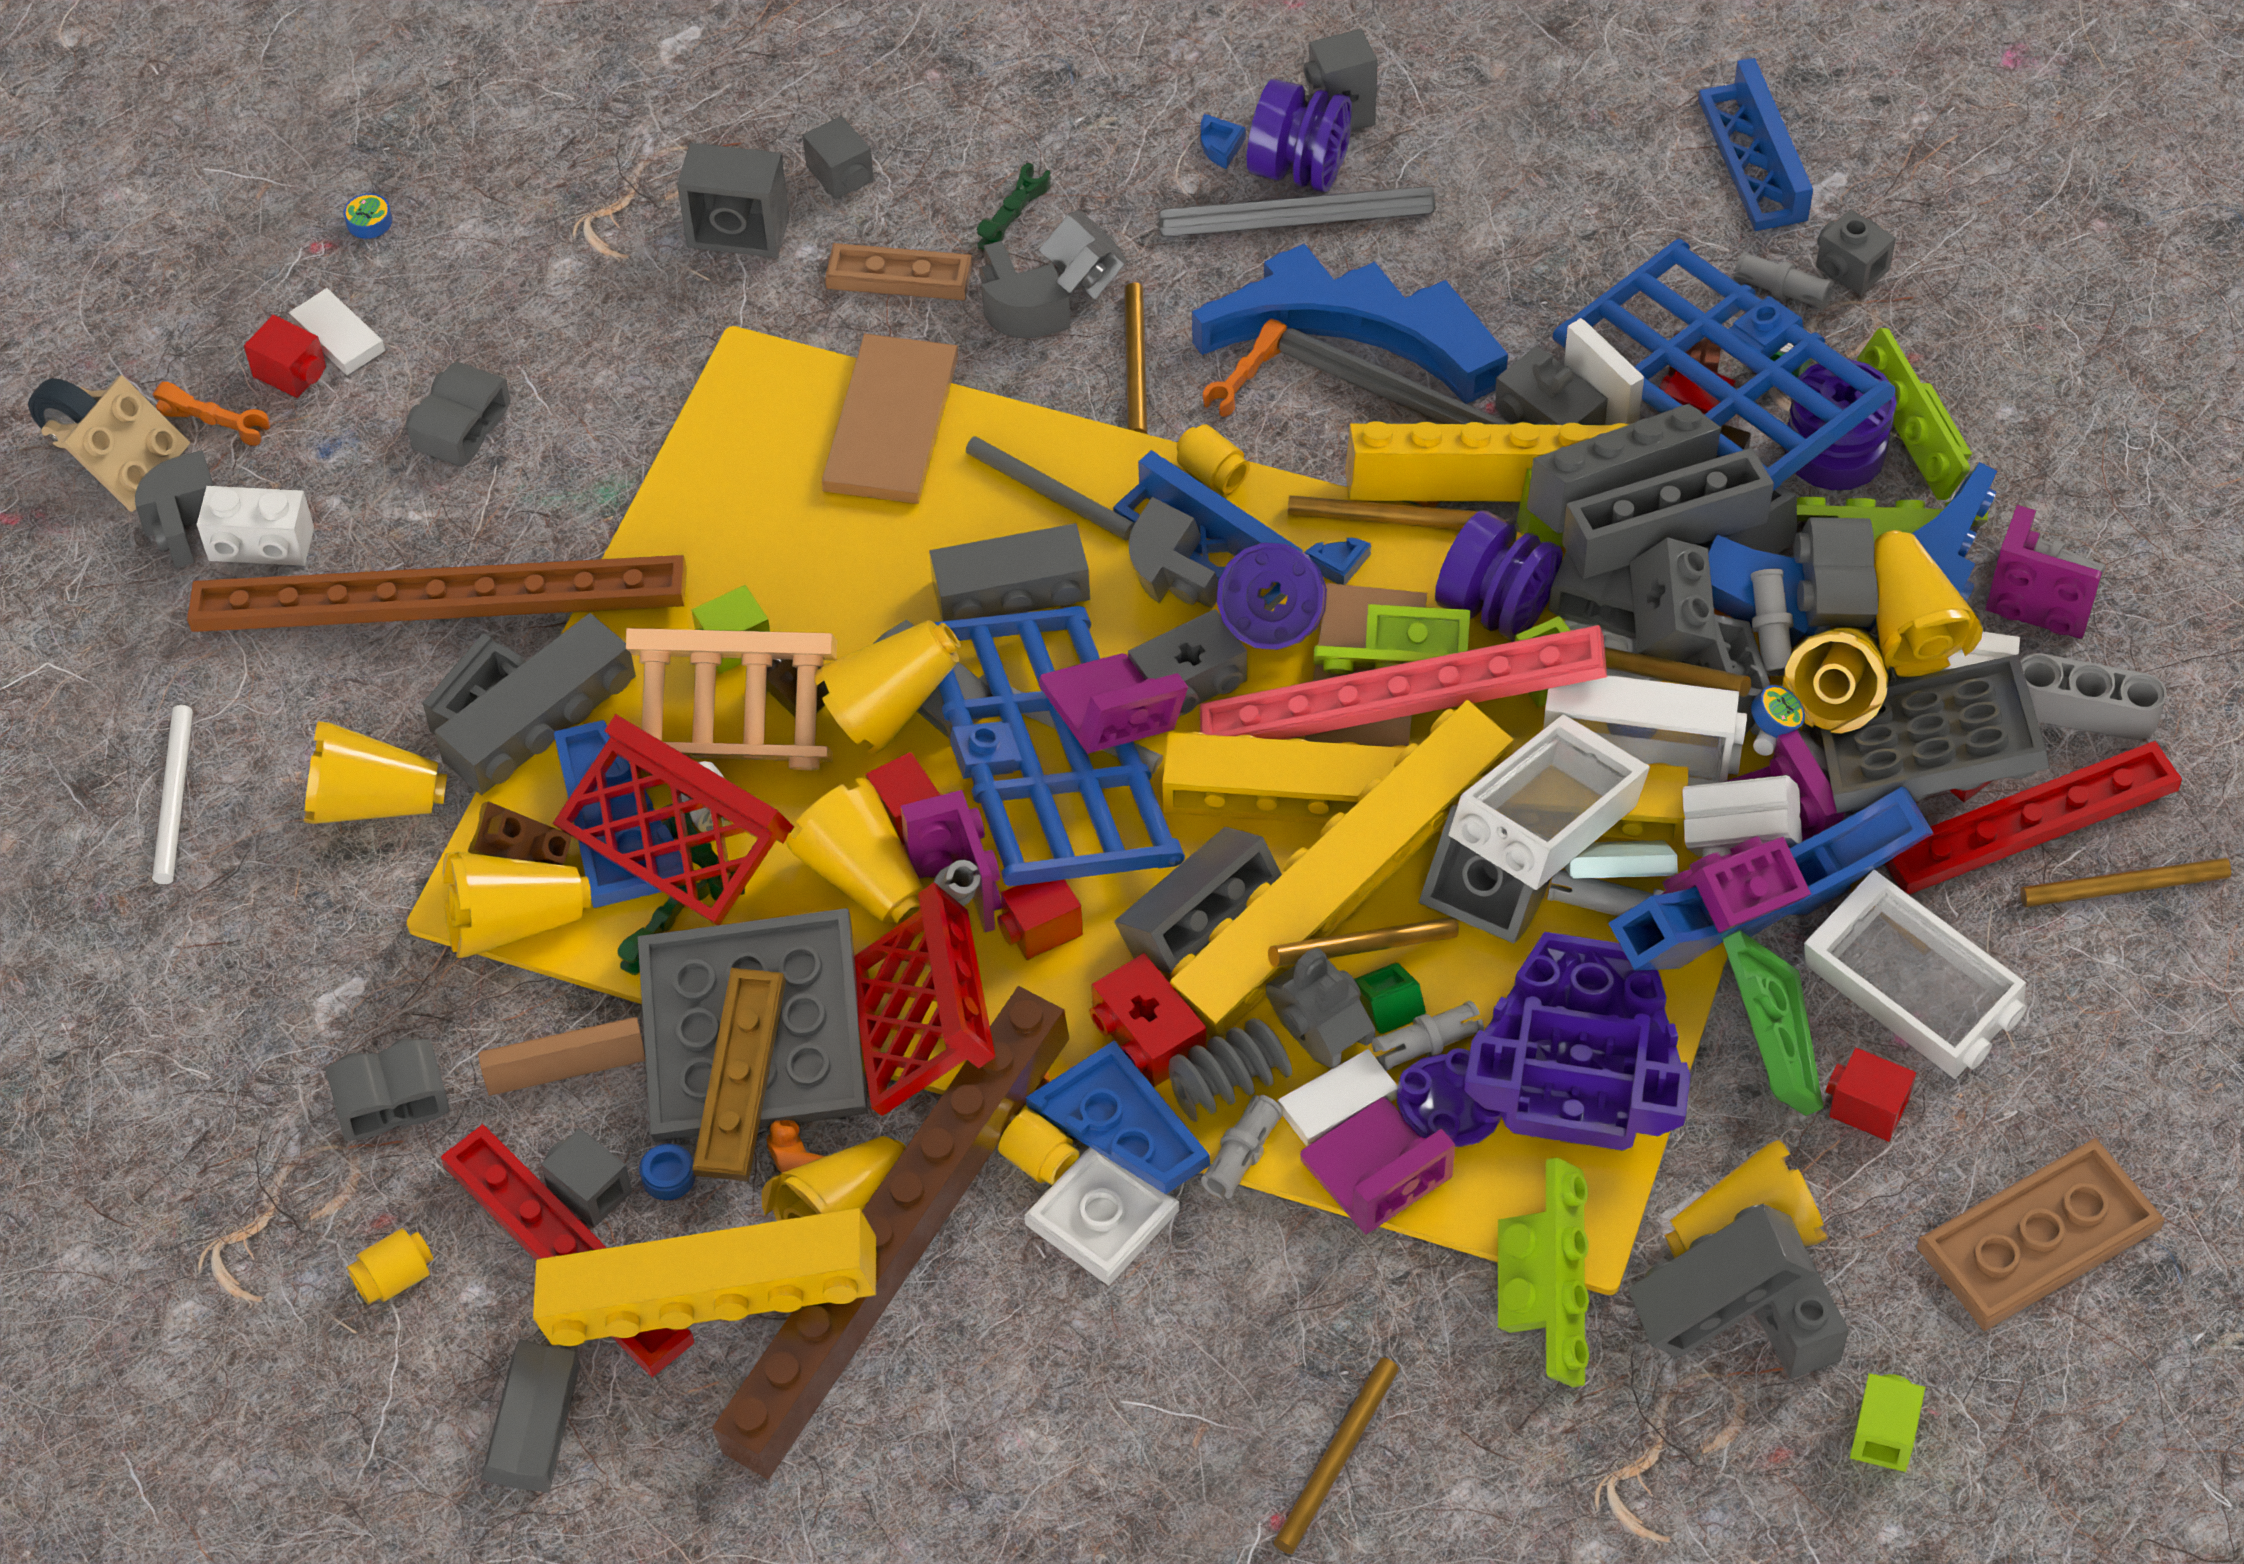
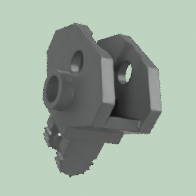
M1316 947L1315 949L1307 950L1298 959L1295 966L1267 983L1266 996L1282 1025L1316 1062L1333 1069L1341 1063V1053L1343 1050L1355 1042L1365 1046L1372 1043V1039L1375 1038L1376 1029L1359 1000L1360 990L1353 977L1344 970L1338 971L1326 958L1327 956L1321 949Z

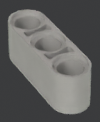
M2034 653L2020 661L2038 722L2131 740L2149 738L2155 733L2167 697L2166 687L2157 677L2147 673L2048 654Z

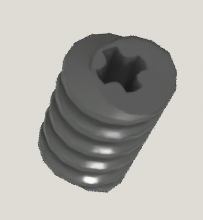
M1252 1018L1245 1023L1244 1031L1237 1027L1228 1030L1225 1040L1218 1036L1212 1037L1207 1041L1206 1049L1198 1045L1188 1050L1187 1058L1179 1054L1173 1056L1169 1060L1168 1066L1170 1082L1175 1097L1184 1113L1194 1122L1198 1120L1195 1105L1199 1103L1210 1115L1216 1113L1214 1096L1217 1094L1228 1105L1234 1104L1236 1100L1233 1087L1236 1085L1246 1095H1253L1255 1090L1252 1077L1257 1076L1265 1086L1269 1087L1274 1083L1271 1068L1276 1066L1286 1078L1293 1074L1291 1063L1282 1043L1265 1023L1256 1018Z

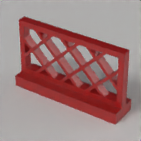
M615 714L604 730L610 736L609 740L552 824L718 926L722 923L775 841L777 840L783 844L794 826L777 809ZM620 756L630 762L633 781L608 787L606 772L616 757ZM641 770L645 771L651 776L642 778ZM661 784L670 786L673 805L648 812L644 789ZM635 792L638 815L613 821L610 799ZM681 794L685 795L691 800L682 802ZM600 802L603 818L602 825L582 830L572 824L584 806ZM702 808L710 810L713 830L688 836L684 813ZM675 816L679 839L653 846L650 823ZM722 818L732 824L723 827ZM640 826L644 849L626 854L618 852L615 832ZM747 832L757 838L745 857L729 861L726 837ZM606 836L607 844L597 839V837ZM716 840L719 864L694 870L690 847ZM681 850L684 873L665 879L659 877L655 857ZM646 860L647 869L636 862ZM721 875L724 890L713 907L710 908L699 901L696 881ZM686 884L688 894L677 887Z
M935 882L918 893L921 910L854 956L857 980L858 1025L871 1109L882 1117L966 1059L979 1069L996 1057L968 910ZM924 931L925 933L916 950H909L914 938ZM885 958L875 978L869 979L868 969ZM902 961H908L909 963L898 983L891 982ZM930 965L931 970L922 987L915 986L924 967ZM884 994H891L881 1015H875V1011ZM908 997L915 998L905 1019H897ZM932 1001L937 1002L938 1006L929 1023L922 1024L921 1022ZM890 1031H898L887 1052L882 1053L881 1048ZM914 1035H922L911 1057H903ZM944 1039L946 1049L927 1061L938 1040ZM897 1067L904 1068L897 1083L887 1089Z

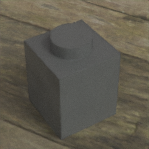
M842 115L802 134L806 167L835 200L874 181L871 148Z
M581 1128L575 1131L567 1140L557 1142L548 1151L545 1160L541 1163L547 1188L593 1228L633 1192L626 1164Z

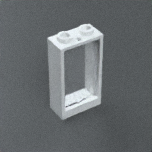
M1607 675L1606 678L1549 688L1543 730L1564 714L1645 764L1667 763L1672 766L1689 767L1688 786L1721 783L1727 781L1728 774L1738 775L1747 714L1737 712L1739 691ZM1591 753L1592 759L1598 761L1596 755Z
M1562 714L1461 795L1449 836L1537 890L1637 806L1650 766Z
M1873 870L1804 943L1805 965L1954 1079L1967 1066L1972 1070L1978 1067L1992 1048L1990 1041L2002 1028L2007 1032L2014 1028L2027 1009V1006L2024 1004L2025 981L1876 870Z

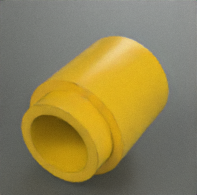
M1208 424L1200 425L1197 428H1189L1183 433L1177 443L1178 464L1213 491L1221 490L1225 494L1233 492L1242 484L1249 472L1250 463L1244 459V452Z
M1032 1109L1024 1110L1011 1121L998 1145V1152L1038 1183L1047 1182L1051 1186L1078 1160L1080 1155L1079 1151L1073 1147V1140Z
M400 1228L356 1254L357 1261L347 1266L346 1269L356 1289L364 1301L370 1305L378 1299L384 1303L429 1276L430 1272L426 1264L433 1261L434 1258L426 1242L418 1232L409 1236L403 1228Z

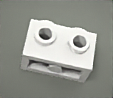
M207 486L197 521V527L208 561L305 566L314 530L304 491Z

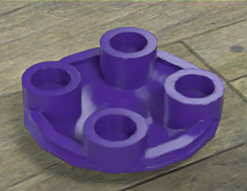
M1456 1048L1449 1051L1447 1055L1439 1054L1425 1057L1402 1072L1397 1088V1105L1403 1120L1419 1136L1426 1139L1442 1129L1455 1143V1147H1463L1479 1143L1494 1133L1502 1119L1500 1112L1483 1108L1464 1091L1470 1051Z

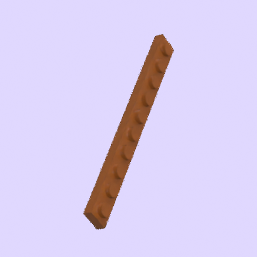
M684 555L199 580L193 581L187 621L192 632L681 607L684 606L687 566Z

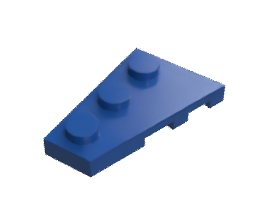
M1112 1041L1025 1097L1028 1109L1034 1110L1053 1125L1164 1194L1169 1193L1210 1166L1209 1153L1115 1041Z

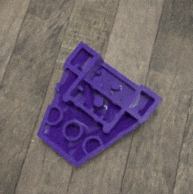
M1544 932L1517 972L1515 985L1506 998L1501 996L1495 1005L1493 1019L1485 1031L1479 1030L1473 1038L1464 1091L1483 1108L1499 1111L1505 1126L1514 1134L1623 1151L1633 1147L1637 1133L1660 1136L1684 1126L1691 1075L1687 1062H1681L1676 1046L1679 1036L1675 1023L1669 1024L1665 1012L1667 998L1658 970H1634L1620 943Z

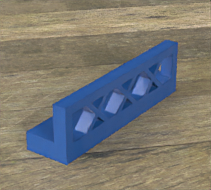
M1755 57L1738 60L1734 84L1699 90L1698 101L1754 231L1806 222L1809 219L1813 187ZM1736 100L1739 110L1735 115H1731L1717 109L1715 103ZM1734 131L1753 138L1754 141L1749 148L1730 140V136ZM1749 163L1767 170L1768 175L1763 181L1744 173V169ZM1764 196L1781 203L1783 210L1762 213L1758 203Z
M1152 450L1138 461L1139 484L1113 507V512L1135 523L1140 514L1135 512L1134 509L1144 499L1148 498L1150 500L1154 497L1193 517L1202 540L1189 559L1214 571L1218 581L1225 567H1217L1208 559V553L1229 552L1236 556L1243 549L1264 542L1286 544L1303 552L1301 548ZM1274 582L1276 585L1264 597L1260 595V598L1267 600V609L1270 611L1287 596L1280 592L1281 584L1279 582Z

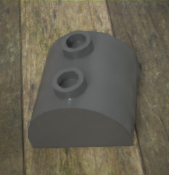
M1455 804L1451 807L1418 903L1511 943H1515L1522 937L1533 920L1550 879L1535 890L1450 837V828L1458 804Z

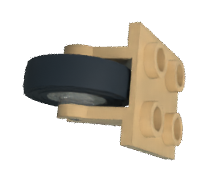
M123 375L117 376L106 390L89 391L62 379L50 378L37 387L28 401L30 414L41 428L42 434L49 436L54 441L53 445L67 449L130 512L136 509V489L146 473L156 465L180 456L190 444Z

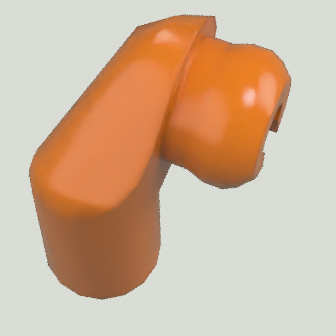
M775 1120L770 1125V1134L766 1138L767 1149L781 1173L826 1157L806 1151L801 1138L798 1136L800 1128L793 1120Z

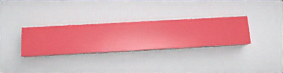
M1600 625L1201 703L1200 732L1205 735L1234 737L1251 735L1256 738L1286 740L1461 706L1467 699L1471 703H1477L1606 678L1604 635Z

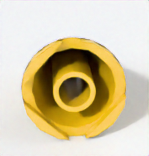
M1898 530L1880 535L1874 542V568L1878 588L1876 624L1880 653L1887 670L1891 666L1894 667L1898 676H1923L1951 666L1948 657L1961 649L1966 657L1982 639L1983 628L1977 615L1915 535Z
M927 620L822 666L815 672L814 680L816 686L825 681L829 693L822 700L840 727L856 744L861 743L865 739L869 741L872 745L867 752L876 754L887 747L959 662L956 650L961 645L956 635L945 623L937 626L934 622Z
M1841 627L1810 636L1793 650L1785 667L1783 687L1792 692L1802 704L1805 713V724L1811 727L1815 725L1822 729L1831 730L1830 733L1842 734L1863 727L1877 715L1887 695L1888 675L1873 635L1862 627Z
M317 722L314 736L316 749L313 755H311L306 791L305 823L318 824L432 813L433 803L444 804L447 774L437 773L438 762L330 722Z
M857 778L855 780L860 787L848 791L841 784L810 806L796 821L802 830L796 839L788 833L786 844L795 856L881 922L889 924L896 921L899 925L921 910L918 893L924 888L874 786L867 779Z
M463 852L445 854L443 861V884H453L449 885L448 900H444V910L452 951L457 952V958L470 957L582 918L583 908H590L591 906L589 879L587 876L580 877L576 867Z
M879 1136L780 1173L767 1181L761 1191L764 1215L773 1211L776 1220L780 1221L860 1208L862 1211L903 1153L906 1145L899 1140H893L887 1136Z
M1780 1139L1766 1144L1669 1220L1673 1231L1665 1234L1664 1237L1674 1259L1688 1251L1691 1243L1697 1238L1707 1234H1715L1734 1222L1735 1216L1743 1209L1761 1205L1762 1203L1792 1217L1804 1247L1817 1245L1828 1239L1827 1234L1820 1229V1227L1824 1226V1223L1799 1169L1788 1170L1783 1158L1790 1155Z

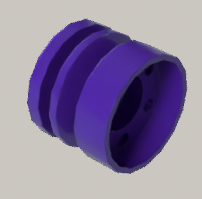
M1278 79L1269 80L1257 103L1251 124L1246 156L1249 173L1279 181L1284 178L1293 163V180L1297 186L1304 187L1311 179V185L1314 190L1321 192L1330 190L1343 164L1349 145L1352 116L1350 97L1337 94L1330 101L1327 91L1318 90L1306 108L1303 85Z
M1848 359L1878 381H1888L1883 373L1867 363ZM1819 363L1810 366L1798 377L1799 380L1842 410L1863 396L1862 393ZM1895 393L1887 403L1799 469L1795 474L1812 486L1831 491L1852 490L1871 482L1881 472L1887 455L1890 430L1897 404ZM1791 398L1790 418L1787 426L1807 439L1826 423Z
M1478 511L1458 533L1447 553L1437 580L1435 601L1438 606L1444 609L1470 610V619H1473L1482 611L1481 623L1485 629L1489 631L1498 630L1501 637L1515 642V635L1531 629L1550 599L1551 586L1562 563L1563 552L1560 546L1550 541L1541 543L1539 537L1533 533H1525L1516 541L1517 530L1514 524L1488 511Z
M1264 542L1243 549L1227 563L1218 581L1217 605L1223 623L1237 639L1254 648L1278 650L1301 643L1317 629L1326 611L1327 588L1321 570L1307 554L1286 544ZM1274 582H1279L1281 584L1280 592L1288 595L1286 604H1277L1274 611H1270L1267 609V600L1260 598L1263 588L1271 589Z

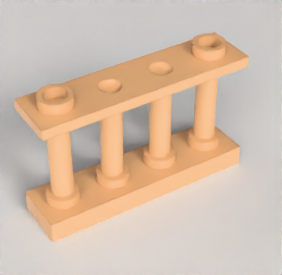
M627 628L626 649L634 656H640L639 662L644 664L642 730L662 741L665 665L670 664L671 656L691 657L690 664L695 665L692 743H664L689 758L789 761L788 768L793 770H819L820 762H833V751L828 746H815L817 686L814 680L815 672L823 666L824 660H837V639L832 633ZM721 658H742L741 665L746 666L743 744L713 743L716 666L721 665ZM772 659H793L792 666L797 668L795 745H764L767 667H772Z

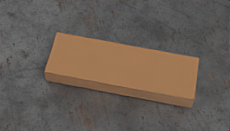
M833 243L825 276L826 289L965 301L972 270V255Z
M637 1017L484 1050L478 1053L482 1075L489 1096L646 1061Z

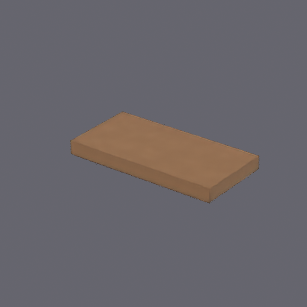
M864 333L823 474L822 487L824 492L919 504L958 360V345Z
M1327 583L1326 611L1322 617L1318 646L1365 648L1368 604L1426 607L1427 593ZM1315 665L1313 681L1343 676L1326 673L1323 671V665ZM1354 667V673L1373 670L1375 668ZM1412 715L1307 735L1305 740L1309 742L1338 744L1354 742L1359 745L1383 747L1408 746Z
M2095 1137L1921 1236L1917 1243V1249L1985 1332L2162 1229L2165 1219Z

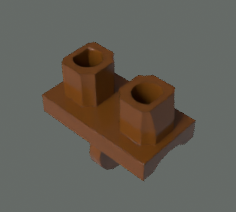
M487 801L481 805L478 827L469 845L468 852L471 854L563 865L571 843V836L561 830Z

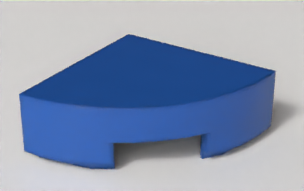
M1204 113L1200 124L1201 147L1205 155L1213 163L1227 169L1246 139V127Z
M1347 538V542H1333L1325 545L1324 542H1320L1311 546L1304 553L1318 566L1325 578L1337 584L1346 585L1371 555V543L1356 538Z

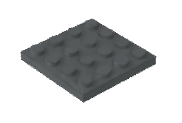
M2018 654L1923 676L1888 682L1887 695L1881 709L1863 727L1842 734L1830 733L1831 730L1821 728L1837 813L1847 811L1859 812L1900 787H1905L1910 792L1914 801H1918L1928 797L1931 793L1955 788L1958 790H1970L1980 786L1983 782L2007 777L2022 779L2033 775L2036 771L2050 768L2046 748Z
M848 908L638 936L650 1135L654 1142L699 1136L731 968L784 973L786 978L759 1128L770 1127L775 1120H793L796 1123L868 1114L864 1059L858 1025L857 980L852 923Z

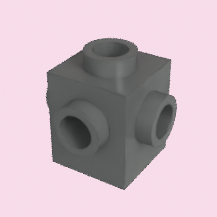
M1850 209L1838 221H1830L1820 232L1817 239L1819 251L1816 267L1829 278L1837 280L1861 296L1890 270L1896 237L1880 228L1875 222L1867 220Z

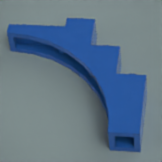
M1305 243L1291 250L1280 252L1271 259L1264 261V279L1248 283L1240 290L1218 300L1209 301L1192 311V343L1202 355L1237 342L1257 339L1264 324L1269 319H1276L1286 324L1287 329L1293 328L1311 335L1347 338L1390 351L1414 362L1441 380L1465 404L1495 391L1496 377L1507 369L1508 353L1446 279L1428 288H1421L1407 298L1401 294L1375 261L1359 269L1350 270L1342 277L1334 280Z
M1981 462L1965 478L1948 506L1936 518L1912 533L1966 602L1975 585L1968 581V578L1976 563L1964 558L1977 534L1970 530V527L1976 515L1981 518L1984 517L1996 495V491L1991 489L1990 486L1997 470ZM1720 535L1715 537L1708 547L1713 607L1734 619L1750 622L1752 628L1751 620L1756 617L1753 582L1751 581L1750 574L1764 569H1781L1784 575L1783 586L1787 613L1793 615L1794 625L1789 628L1791 648L1793 649L1804 635L1813 636L1819 626H1808L1806 611H1799L1797 605L1798 584L1800 580H1805L1802 563H1796L1792 557L1754 550ZM1876 617L1869 627L1862 628L1870 632L1876 625Z
M1900 787L1829 829L1789 848L1811 892V895L1799 902L1719 933L1696 886L1674 893L1652 895L1608 924L1634 970L1680 969L1722 943L1723 938L1733 933L1742 931L1749 937H1752L1786 915H1808L1851 888L1850 884L1932 835L1933 832L1910 792L1905 787Z

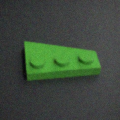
M1742 931L1723 938L1769 1075L1768 1081L1774 1096L1780 1102L1786 1103L1804 1116L1823 1109L1799 970Z

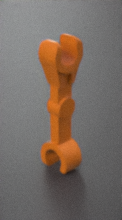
M1269 319L1261 329L1253 345V350L1247 357L1244 356L1240 359L1236 369L1225 382H1212L1205 387L1203 391L1204 407L1208 408L1212 401L1223 398L1224 400L1219 405L1220 416L1227 417L1232 414L1236 407L1234 394L1247 379L1250 380L1255 376L1258 367L1263 361L1266 362L1282 352L1279 349V342L1287 329V325L1276 319Z
M164 381L153 392V397L159 400L156 404V409L162 415L167 417L194 416L209 425L218 424L237 430L241 441L250 446H257L261 443L260 433L255 429H249L250 427L260 426L266 430L270 428L268 416L262 410L250 409L238 414L223 409L213 402L204 403L195 400L193 396L178 386Z

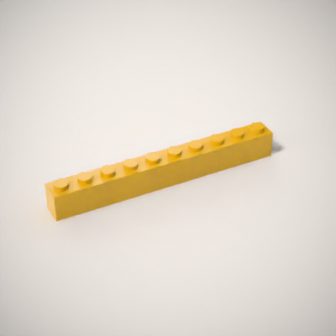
M1195 731L1186 733L1168 732L1162 783L1163 812L1326 824L1339 812L1346 815L1358 803L1357 798L1360 792L1371 780L1377 777L1383 780L1395 768V760L1407 746L1383 747L1359 745L1354 742H1342L1339 744L1309 742L1300 738L1289 740L1264 739L1251 735H1239L1236 737L1205 735ZM1667 763L1647 764L1650 766L1637 806L1594 842L1664 840L1670 847L1683 848L1685 836L1683 788L1688 786L1689 767L1672 766ZM1549 769L1498 810V812L1539 838L1552 839L1599 799Z

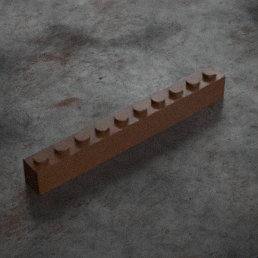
M1020 986L1016 988L990 1026L996 1057L979 1069L966 1060L862 1210L876 1235V1295L856 1298L854 1301L845 1304L828 1302L802 1306L790 1314L712 1427L721 1452L762 1477L770 1479L992 1154L1005 1129L1020 1113L1026 1104L1025 1097L1035 1091L1069 1041L1065 1010Z

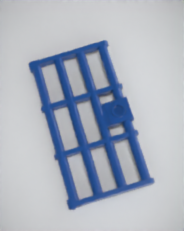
M1682 239L1673 241L1572 318L1567 319L1554 330L1552 336L1556 343L1566 349L1568 325L1580 318L1585 320L1591 327L1603 318L1652 352V354L1634 367L1644 376L1641 400L1661 414L1678 406H1683L1649 381L1651 377L1667 365H1670L1720 402L1705 414L1710 420L1721 427L1737 414L1789 451L1769 468L1762 464L1774 483L1773 491L1782 485L1781 483L1887 403L1895 393V387L1886 380L1878 381L1826 345L1824 337L1816 332L1809 333L1803 327L1802 318L1771 296L1761 300L1755 295L1756 292L1747 284L1741 286L1692 252L1689 244ZM1677 264L1725 299L1704 313L1657 280V278ZM1641 291L1689 326L1668 341L1622 308L1621 305ZM1740 310L1746 312L1733 322L1730 328L1727 329L1722 325ZM1706 337L1757 375L1737 390L1685 352ZM1788 343L1794 346L1776 361L1770 359L1772 355ZM1812 358L1862 393L1863 396L1842 410L1792 375L1791 372ZM1775 386L1826 424L1805 439L1753 401ZM1720 433L1717 456L1722 457L1743 450Z
M1075 606L1064 609L934 622L937 626L945 623L959 641H972L993 696L965 700L953 669L938 685L944 702L941 709L946 721H950L952 724L950 735L951 747L963 779L971 778L974 787L971 789L974 801L981 803L1004 866L1001 875L1007 886L1151 868L1174 867L1180 865L1185 860L1179 840L1172 838L1149 781L1152 778L1150 768L1147 764L1142 763L1134 741L1114 746L1121 766L1093 769L1087 752L1042 689L1038 692L1013 694L992 637L1020 635L1039 683L1042 674L1055 671L1040 632L1067 629L1081 664L1101 659L1089 631L1091 621L1084 607ZM1049 711L1072 772L1044 775L1021 714ZM1000 716L1002 720L1000 722L973 724L972 719ZM1018 770L1021 771L1023 778L995 781L993 775L1009 774ZM1121 786L1130 787L1153 847L1125 850L1102 789ZM1080 791L1104 853L1075 856L1052 795ZM1031 797L1053 859L1025 863L1002 801Z

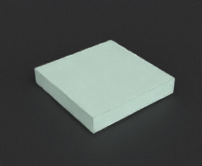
M1664 840L1593 842L1564 867L1573 879L1674 876L1675 873H1678L1677 854Z

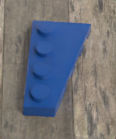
M604 720L554 731L568 799L610 738L604 731L607 727ZM620 756L616 757L606 772L608 787L633 781L629 762ZM644 789L648 812L653 811L652 801ZM635 792L610 799L613 821L638 815ZM600 802L584 806L575 818L574 825L582 830L602 825L603 818ZM661 820L650 823L653 846L674 840L665 824L663 825ZM640 826L615 832L618 852L626 854L644 849ZM606 836L597 837V839L607 844ZM578 841L585 875L590 883L593 908L661 892ZM679 851L655 857L658 876L662 879L684 873L682 856ZM646 860L636 862L647 869Z

